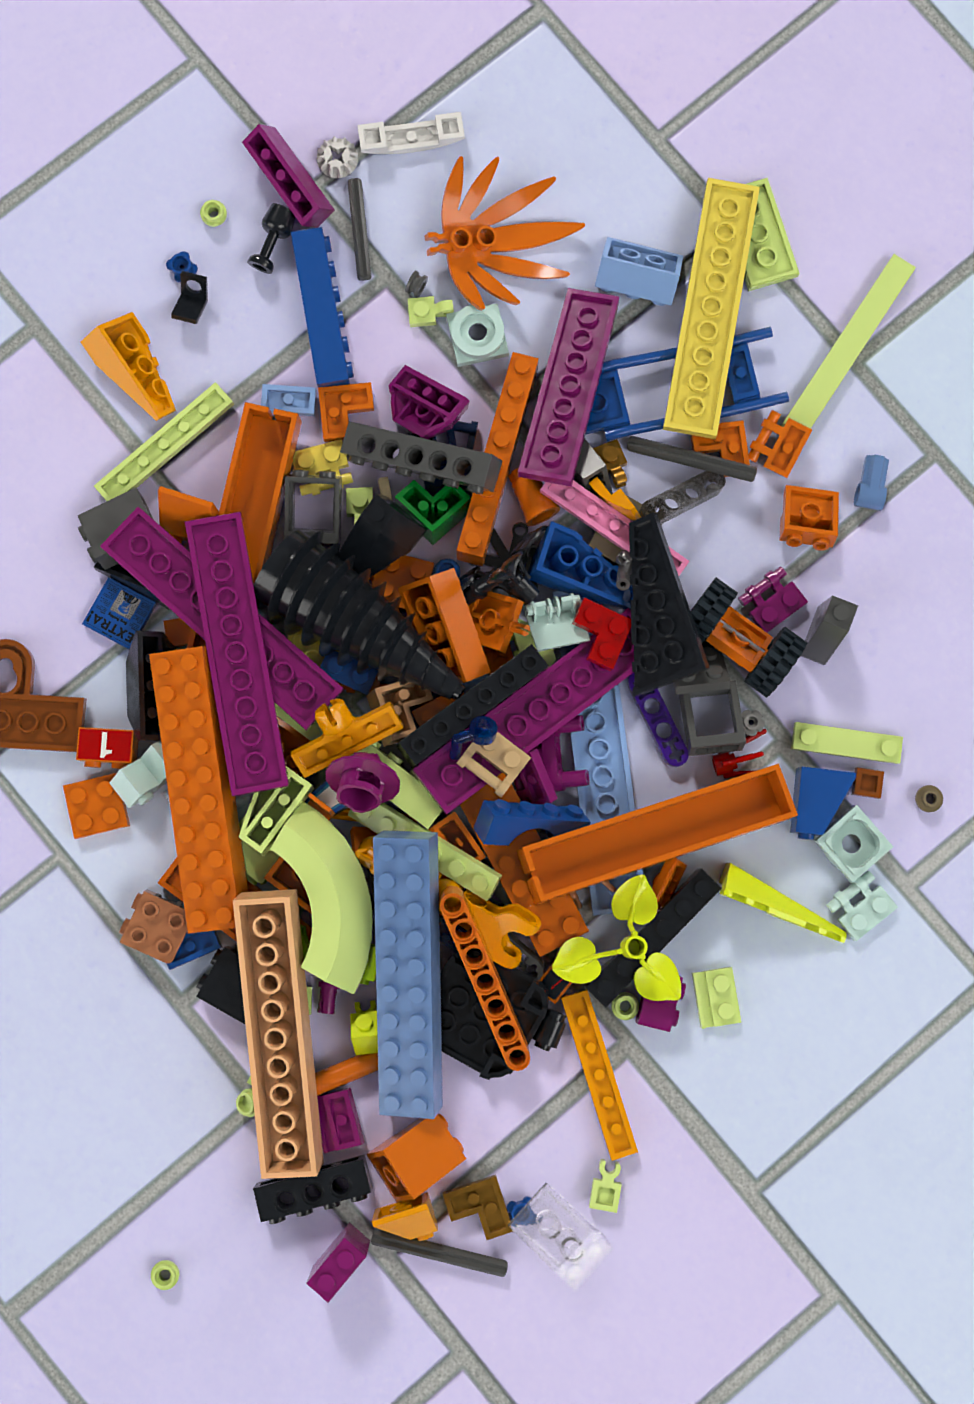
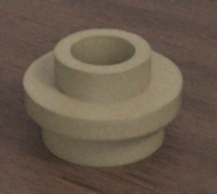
M926 785L917 791L915 802L922 811L935 812L943 804V794L937 787ZM928 794H932L934 797L932 804L926 801Z

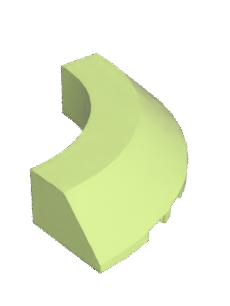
M303 801L284 824L270 850L282 857L296 872L310 902L312 934L301 968L331 985L355 994L366 969L372 942L373 910L371 896L363 868L345 837L324 815Z

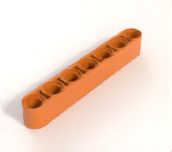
M448 886L440 894L441 913L505 1063L512 1070H523L530 1063L527 1040L464 892L457 886ZM449 897H457L460 903L456 907H449L446 905L445 900ZM464 922L468 923L471 928L467 932H459L456 926ZM472 948H477L482 953L480 956L472 958L467 955V952ZM482 974H489L492 976V979L487 983H482L478 980V977ZM494 999H499L503 1002L498 1008L489 1006V1002ZM506 1024L513 1026L512 1031L508 1033L499 1030L501 1026ZM514 1050L524 1052L522 1056L517 1058L510 1055Z

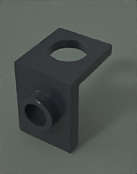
M182 271L180 274L181 295L171 313V318L197 324L208 302L207 277ZM187 281H196L200 284L201 290H192L188 286Z

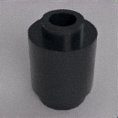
M548 1008L545 1018L532 1038L535 1040L534 1046L545 1051H550L551 1047L557 1049L566 1026L564 1022L566 1015Z

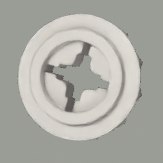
M334 136L331 140H324L322 146L317 150V164L320 170L329 177L343 178L350 175L358 164V153L354 143H350L345 137L340 139ZM332 150L337 154L342 152L343 163L338 159L332 161Z

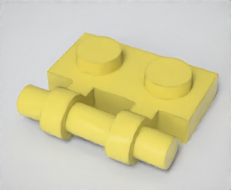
M342 439L295 451L293 458L295 470H308L309 475H319V471H335L336 476H342V488H344L343 485L353 483L351 472L340 475L339 469L349 467L346 455L340 453L343 444ZM308 483L300 485L299 488L302 496L308 494L315 496L321 494L320 491L334 488V484Z

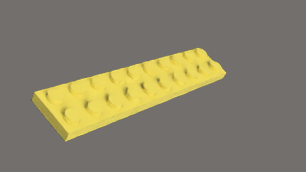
M714 178L707 179L663 430L716 439L760 189L758 186Z

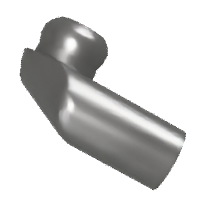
M621 551L616 556V562L620 564L617 572L616 586L620 590H627L630 587V575L632 574V557H630L627 551Z

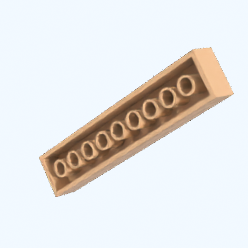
M297 889L242 892L233 900L261 1179L315 1177L324 1164L306 977L305 970L301 968L304 957Z

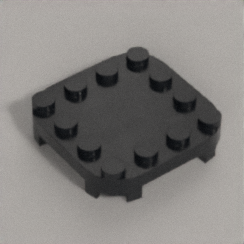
M472 948L468 950L467 955L476 958L482 952L477 948ZM455 950L440 972L442 1052L480 1073L479 1077L488 1080L511 1074L514 1070L510 1069L505 1063L459 952ZM493 961L529 1045L539 1025L545 1018L549 1004L548 989L542 981L520 967L508 969ZM482 974L478 977V980L482 983H487L492 979V976L489 974ZM499 999L489 1002V1006L493 1008H498L503 1004ZM506 1024L501 1026L499 1030L508 1033L512 1031L513 1026ZM514 1050L510 1055L517 1058L522 1056L524 1052Z

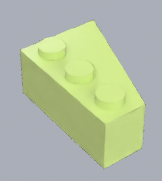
M287 766L289 786L254 793L239 834V838L263 856L269 851L287 820L299 805L306 801L307 795L314 790L312 784Z

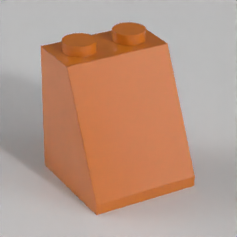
M437 1114L434 1119L419 1118L366 1154L396 1202L414 1200L466 1160L462 1144L457 1138L452 1137L447 1129L448 1123L441 1114Z

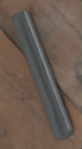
M351 178L348 180V192L357 278L360 281L371 279V267L362 181L359 178Z

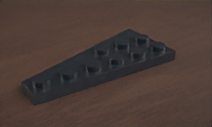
M654 512L629 523L630 557H632L630 585H633V600H631V643L634 644L632 672H634L635 687H632L633 697L641 696L710 668L658 514Z

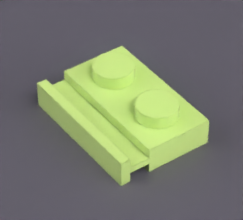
M732 967L691 973L700 1028L742 1023Z

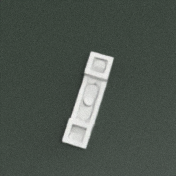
M461 112L435 115V120L384 126L383 122L357 125L361 152L369 154L414 153L440 148L465 139Z

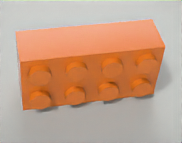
M455 568L398 588L407 615L415 612L412 622L414 628L419 634L427 631L425 636L427 643L434 651L438 650L437 655L463 683L491 672Z

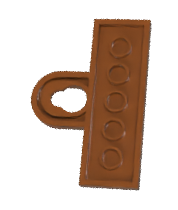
M1 639L0 661L5 658L12 661L13 670L17 675V683L11 691L0 692V748L77 753L79 727H84L87 699L33 695L35 661L32 653L26 646L15 640Z

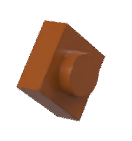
M855 768L856 778L853 782L851 795L881 799L884 771Z

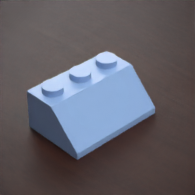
M607 237L595 287H599L607 293H623L631 299L643 298L651 300L656 305L664 306L667 304L672 306L680 277L683 256Z

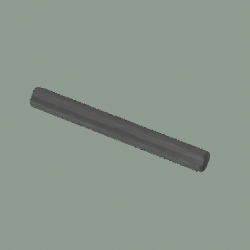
M630 436L627 442V450L634 453L753 482L757 474L755 466L636 436Z
M377 1228L374 1229L371 1238V1244L499 1277H505L507 1273L508 1262L503 1259L426 1240L418 1241L417 1238L409 1240Z

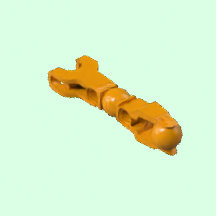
M369 836L360 843L355 855L359 862L374 875V836ZM439 873L440 913V894L443 891V889H445L448 886H457L460 889H462L461 886L452 879H441L443 876L442 873ZM466 889L464 894L492 960L508 969L518 967L521 962L522 953L510 941L508 932L514 931L525 936H532L541 927L540 918L519 904L498 906ZM449 897L445 900V903L449 907H456L459 905L460 900L457 897ZM468 923L458 924L467 931L471 928Z

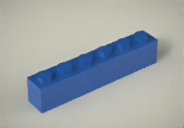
M322 227L291 232L317 386L319 388L349 385V378H354L352 363L346 362L345 353L350 352L347 336L342 337L340 328L345 327L343 312H337L336 303L341 302L338 286H333L332 277H336L334 261H328L327 253L332 252L330 237L324 236Z

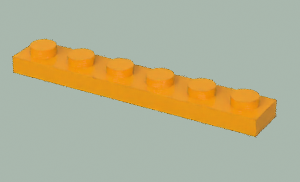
M585 989L563 996L561 1001L610 1158L613 1161L638 1153L588 990Z

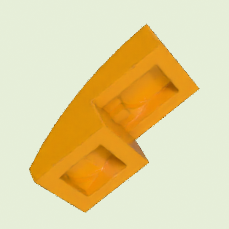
M598 477L589 482L598 498L628 519L635 521L641 518L639 512L621 488L611 495Z

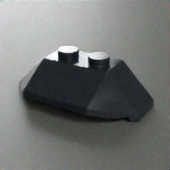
M135 631L126 660L127 717L138 741H161L149 654L177 649L167 639L168 637L165 633L160 631Z

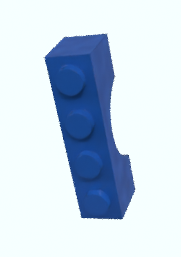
M498 799L495 801L483 800L473 829L483 844L509 846L518 835L527 830L545 829L546 835L552 838L589 826L591 822L583 813V810L576 805L556 806L551 803L543 805L531 804L526 801L515 803Z

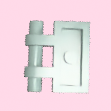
M870 871L857 878L844 891L841 892L839 890L833 895L834 899L826 904L832 913L840 907L845 912L837 921L853 941H858L898 908L882 886H877L872 891L870 890L868 885L875 880L874 875ZM860 892L864 898L852 906L849 900Z

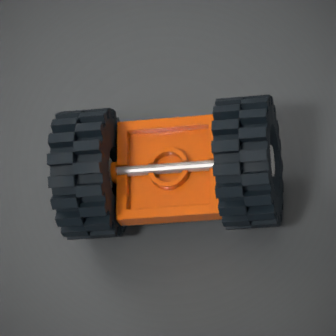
M716 577L691 609L701 643L706 639L715 649L721 651L735 661L737 665L749 671L744 682L767 698L775 691L796 664L808 643L787 627H783L773 639L771 635L730 607L738 592Z

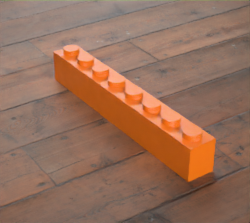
M516 352L512 353L484 453L493 454L502 460V465L494 493L484 491L483 495L472 494L456 550L457 560L483 567L537 375L539 358Z

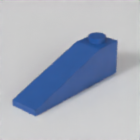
M551 521L533 555L528 570L531 576L530 580L550 589L568 594L573 593L593 601L631 610L633 585H630L627 590L617 588L618 566H613L601 556L602 552L597 548L593 549L583 541V537L578 532Z

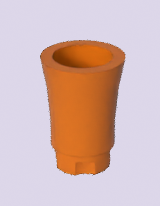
M519 467L508 475L527 526L543 523L560 511L558 504L540 493V489L544 485L542 481L518 477Z

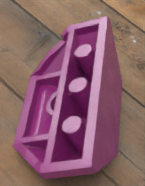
M404 365L389 384L392 420L399 426L424 439H431L452 429L468 409L470 402L465 396L407 365Z

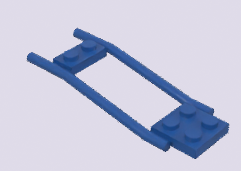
M771 326L734 336L727 375L734 405L722 407L720 418L789 402L787 391L760 397L747 344L773 337ZM677 348L604 362L585 435L604 430L606 440L611 441L663 429L665 418L630 425L618 369L675 359Z

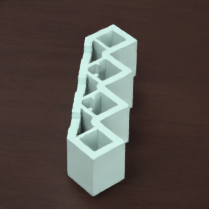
M161 741L152 744L140 759L120 769L109 782L128 808L138 803L141 806L146 804L155 796L153 793L167 783Z

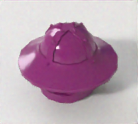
M354 752L352 756H343L332 761L326 768V781L330 788L337 793L336 799L339 804L347 806L353 812L364 813L371 811L381 803L392 800L400 791V779L396 772L383 763L377 753Z

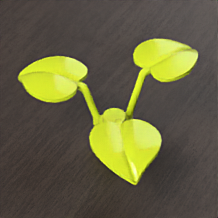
M644 874L634 876L625 881L613 895L611 902L612 913L618 920H628L627 926L631 932V936H627L621 941L619 949L595 954L596 949L592 941L584 937H573L564 942L560 947L552 964L553 972L563 980L584 984L595 980L600 975L601 965L597 959L622 954L628 959H639L642 965L634 974L635 988L642 997L653 1001L680 1000L681 981L675 964L668 956L658 952L652 953L647 961H645V954L648 948L647 942L644 938L638 936V932L633 926V922L638 925L649 923L654 919L658 910L656 895Z

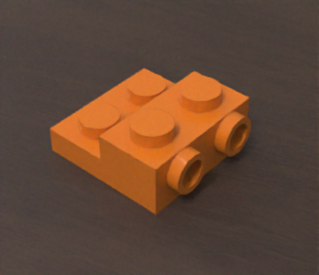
M786 485L783 495V513L780 518L779 541H786V544L791 547H798L802 544L813 545V548L819 551L833 548L838 537L839 492Z

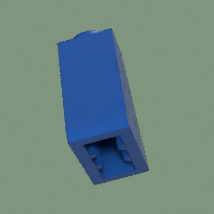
M811 767L796 768L793 803L798 816L791 818L790 833H797L798 839L814 840L815 836L823 835L853 784L856 773Z

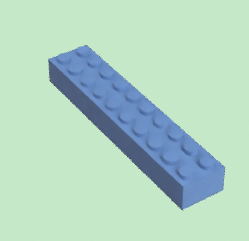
M383 830L373 837L379 1115L434 1119L443 1107L438 832Z

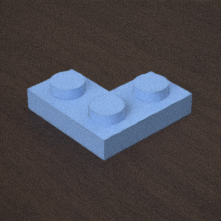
M263 384L261 406L269 407L272 414L275 408L297 413L300 416H315L317 390L313 387Z

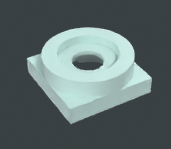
M498 303L485 305V309L482 311L473 305H469L460 311L446 314L457 367L509 357L504 324ZM473 324H482L485 326L487 334L482 340H473L469 336V328Z
M854 805L841 818L834 821L823 835L814 840L825 853L829 862L837 867L851 883L893 848L892 844L858 805ZM852 834L859 838L860 848L857 852L848 853L843 849L842 841L845 836Z

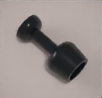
M272 203L262 219V227L268 235L260 254L251 255L247 263L263 273L272 274L274 265L269 258L277 239H286L291 235L296 217L289 208Z

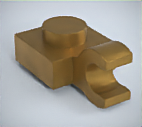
M618 439L594 447L595 452L606 464L607 471L612 477L615 488L618 489L626 486L627 477L622 467L627 466V460Z

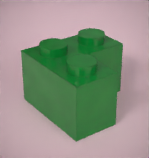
M415 480L395 496V503L427 529L423 537L432 545L466 517L471 497L460 486L458 489L445 486L433 497Z

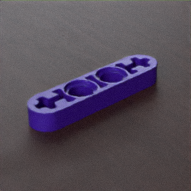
M634 673L627 680L628 689L632 697V687H635L633 685ZM653 690L652 694L646 695L641 700L639 696L633 697L665 763L671 767H679L686 763L688 760L687 747L659 690ZM654 699L659 703L657 713L650 714L645 710L644 704L646 700ZM666 723L670 726L671 734L668 738L658 736L656 732L658 724ZM674 737L677 739V742L672 743L676 751L681 750L683 753L679 757L680 762L669 758L672 750L669 745L664 748L662 743L669 742Z

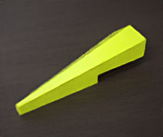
M732 863L725 864L719 880V884H722L719 894L765 911L767 914L845 943L847 932Z

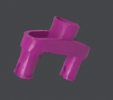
M582 715L574 717L534 748L538 749L555 792L565 791L566 788L587 786L590 783L588 770L564 772L562 768L560 736L562 733L584 731Z

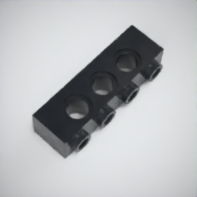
M364 1154L323 1165L315 1177L274 1178L256 1183L253 1191L260 1221L265 1222L269 1220V1224H276L286 1220L285 1216L296 1213L297 1217L313 1213V1208L324 1206V1209L327 1210L340 1206V1201L351 1199V1202L368 1198L367 1194L372 1192L373 1186ZM338 1177H343L348 1181L349 1187L345 1190H340L335 1187L334 1180ZM312 1184L319 1186L321 1195L318 1197L310 1196L307 1192V1187ZM280 1193H291L294 1202L292 1204H284L280 1200Z

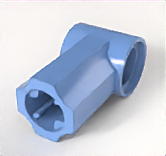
M867 455L865 457L861 481L854 495V506L878 511L883 509L887 496L885 481L889 459L885 458V456Z

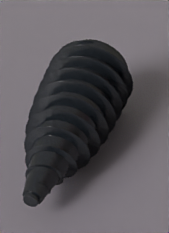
M296 530L278 545L262 567L253 586L258 609L268 607L267 621L270 624H277L285 619L284 632L286 635H293L302 630L301 642L304 646L312 645L319 640V654L321 656H327L337 650L339 651L338 665L344 666L355 659L358 661L357 673L360 675L375 668L378 669V681L394 676L399 678L400 685L410 682L421 686L422 690L428 689L449 700L452 698L457 700L466 688L462 685L463 681L437 655L438 650L434 651L425 640L427 631L419 634L412 625L415 612L404 617L398 610L402 596L389 602L384 596L387 585L386 581L375 588L369 583L371 568L358 574L353 569L356 560L355 555L350 556L344 561L337 557L340 543L337 542L327 549L322 546L323 530L318 531L311 537L302 530Z

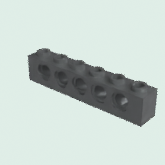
M350 421L340 453L349 457V462L364 466L365 462L372 463L371 467L378 470L387 471L389 467L396 469L395 473L410 477L411 473L419 475V479L434 483L435 479L443 480V485L456 489L459 488L460 484L468 486V491L483 495L484 491L494 493L502 465V460L493 454ZM375 444V449L370 453L371 446ZM399 449L398 455L393 458L394 452ZM423 454L422 461L417 464V458ZM447 460L446 467L440 470L441 463ZM471 465L470 473L464 476L465 469Z

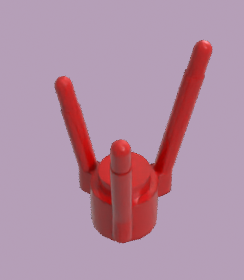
M763 729L761 732H757L755 736H747L746 744L766 734L767 730ZM760 751L735 757L734 753L729 754V752L712 755L716 776L723 775V778L726 779L754 772L733 770L738 769L737 763L762 757L764 752Z

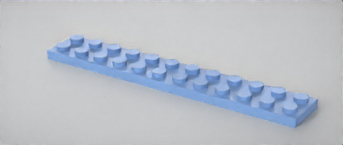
M561 591L553 592V599L556 596L561 598L569 596V594ZM593 601L609 609V605ZM581 643L559 647L560 658L564 657ZM618 684L578 714L583 716L584 731L570 733L574 770L586 769L589 772V785L578 786L577 795L579 807L590 820V825L635 810ZM643 869L608 881L617 890L628 879L643 874ZM602 883L590 886L592 915L612 914L611 902L615 892H611Z

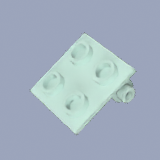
M570 593L569 596L561 598L556 596L553 600L546 598V601L536 603L532 601L530 605L523 606L538 652L590 641L586 630L572 624L581 603L579 595Z

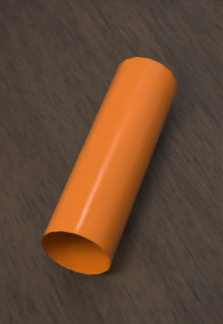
M378 1053L356 1055L315 1072L317 1096L378 1071Z

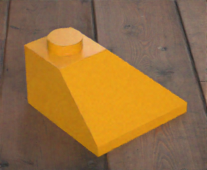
M428 1192L419 1195L414 1200L396 1202L377 1208L372 1218L374 1228L409 1240L415 1238L418 1241L427 1240L434 1236L433 1232L438 1231V1223Z

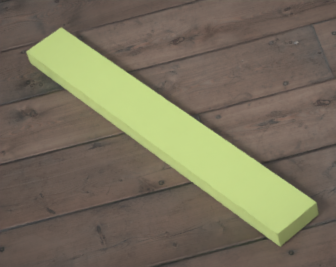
M893 254L781 425L782 427L785 426L788 418L811 429L916 268L915 266Z

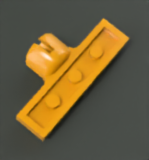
M340 698L330 700L332 704L330 710L326 703L318 707L315 711V720L321 728L323 735L291 751V757L303 777L306 778L328 767L332 761L343 756H350L354 752L356 753L403 729V723L391 702L360 717L353 716L345 702Z

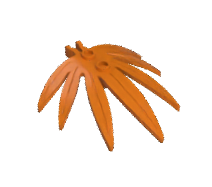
M460 156L450 173L443 195L441 210L443 233L428 232L424 237L425 241L431 240L435 243H442L437 247H430L427 250V256L436 255L438 252L446 254L451 277L465 299L478 310L482 311L485 309L481 295L473 282L474 280L480 287L496 298L513 305L520 304V301L507 288L479 267L477 263L501 273L523 278L559 279L568 277L570 273L523 259L491 254V252L520 251L546 245L574 234L585 227V223L536 222L496 228L490 227L509 218L532 203L556 181V177L553 176L506 196L472 220L470 216L476 210L489 188L499 163V157H495L475 179L458 210L463 186V157Z

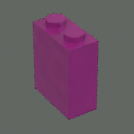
M349 1222L313 1265L306 1284L329 1303L366 1258L371 1240Z

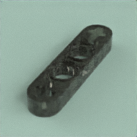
M705 471L647 500L642 504L639 514L641 517L647 515V512L650 514L656 512L659 508L657 514L660 523L663 524L717 496L726 483L725 477L721 474ZM709 481L711 484L708 485V486L706 487V489H705L704 486H705V485L707 484V482ZM686 489L695 490L698 497H690L686 493ZM665 500H674L678 508L669 507Z

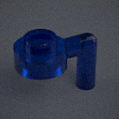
M487 716L474 718L470 722L469 730L453 735L449 757L452 760H458L461 755L462 744L468 741H473L475 744L483 746L493 743L498 731L496 722Z

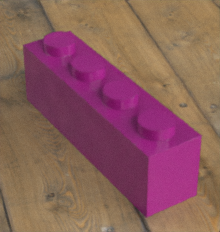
M258 124L242 141L245 148L302 226L318 228L335 211L275 127Z

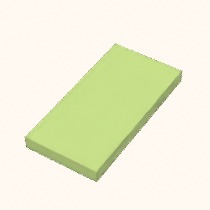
M768 178L747 183V185L760 187L744 276L748 291L798 277L800 274Z

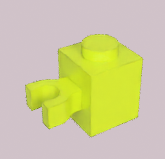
M375 1000L370 1001L371 1006L366 1011L361 1010L360 1002H355L356 1013L350 1014L351 1040L355 1055L378 1053L377 1005Z

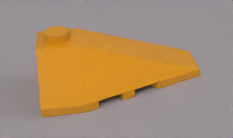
M130 312L97 326L81 341V344L95 365L156 421L176 411L166 382L160 379L156 367L159 366L157 358L152 357L148 345L151 342L148 334L134 313Z

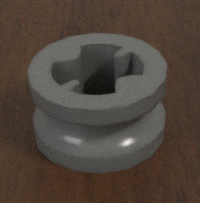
M415 270L409 278L405 292H413L414 297H420L427 284L428 276H420L419 272Z

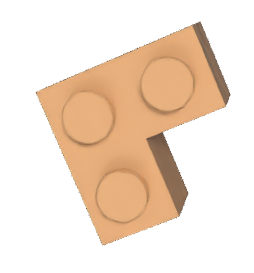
M395 682L375 688L366 696L371 711L391 702L403 723V729L382 739L383 746L386 747L399 743L416 730L410 711L434 700L430 690H422L421 686L410 682L405 685Z

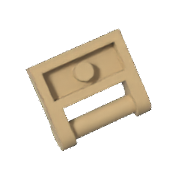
M486 724L456 764L461 768L466 767L494 788L495 794L502 797L531 757ZM476 752L505 774L504 780L501 781L471 758Z

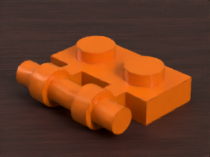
M771 410L768 418H764L760 425L762 429L756 441L753 440L749 447L751 448L748 454L749 460L756 463L760 454L768 457L763 467L788 478L812 429L788 418L785 426L782 427L777 424L781 414ZM774 432L779 437L771 449L765 445L771 433Z

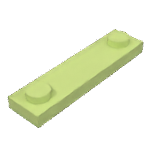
M795 722L791 749L900 764L903 737Z

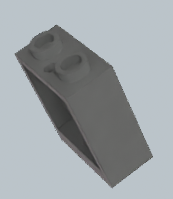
M292 470V474L285 476L284 539L296 530H302L310 537L323 530L324 537L322 543H340L342 476H336L335 471H319V475H309L308 470ZM295 483L334 484L333 530L294 528Z
M736 680L730 682V689L679 694L688 756L743 750L746 744V737ZM728 694L734 733L697 737L691 698Z

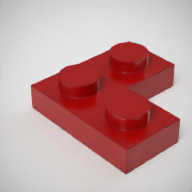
M584 597L572 624L596 635L586 660L612 671L630 631L631 619Z

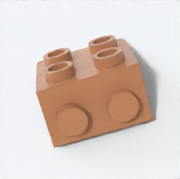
M146 889L143 894L138 893L134 899L131 908L135 909L131 919L126 918L121 926L119 933L123 936L120 943L164 963H171L187 933L185 909L155 896V892Z

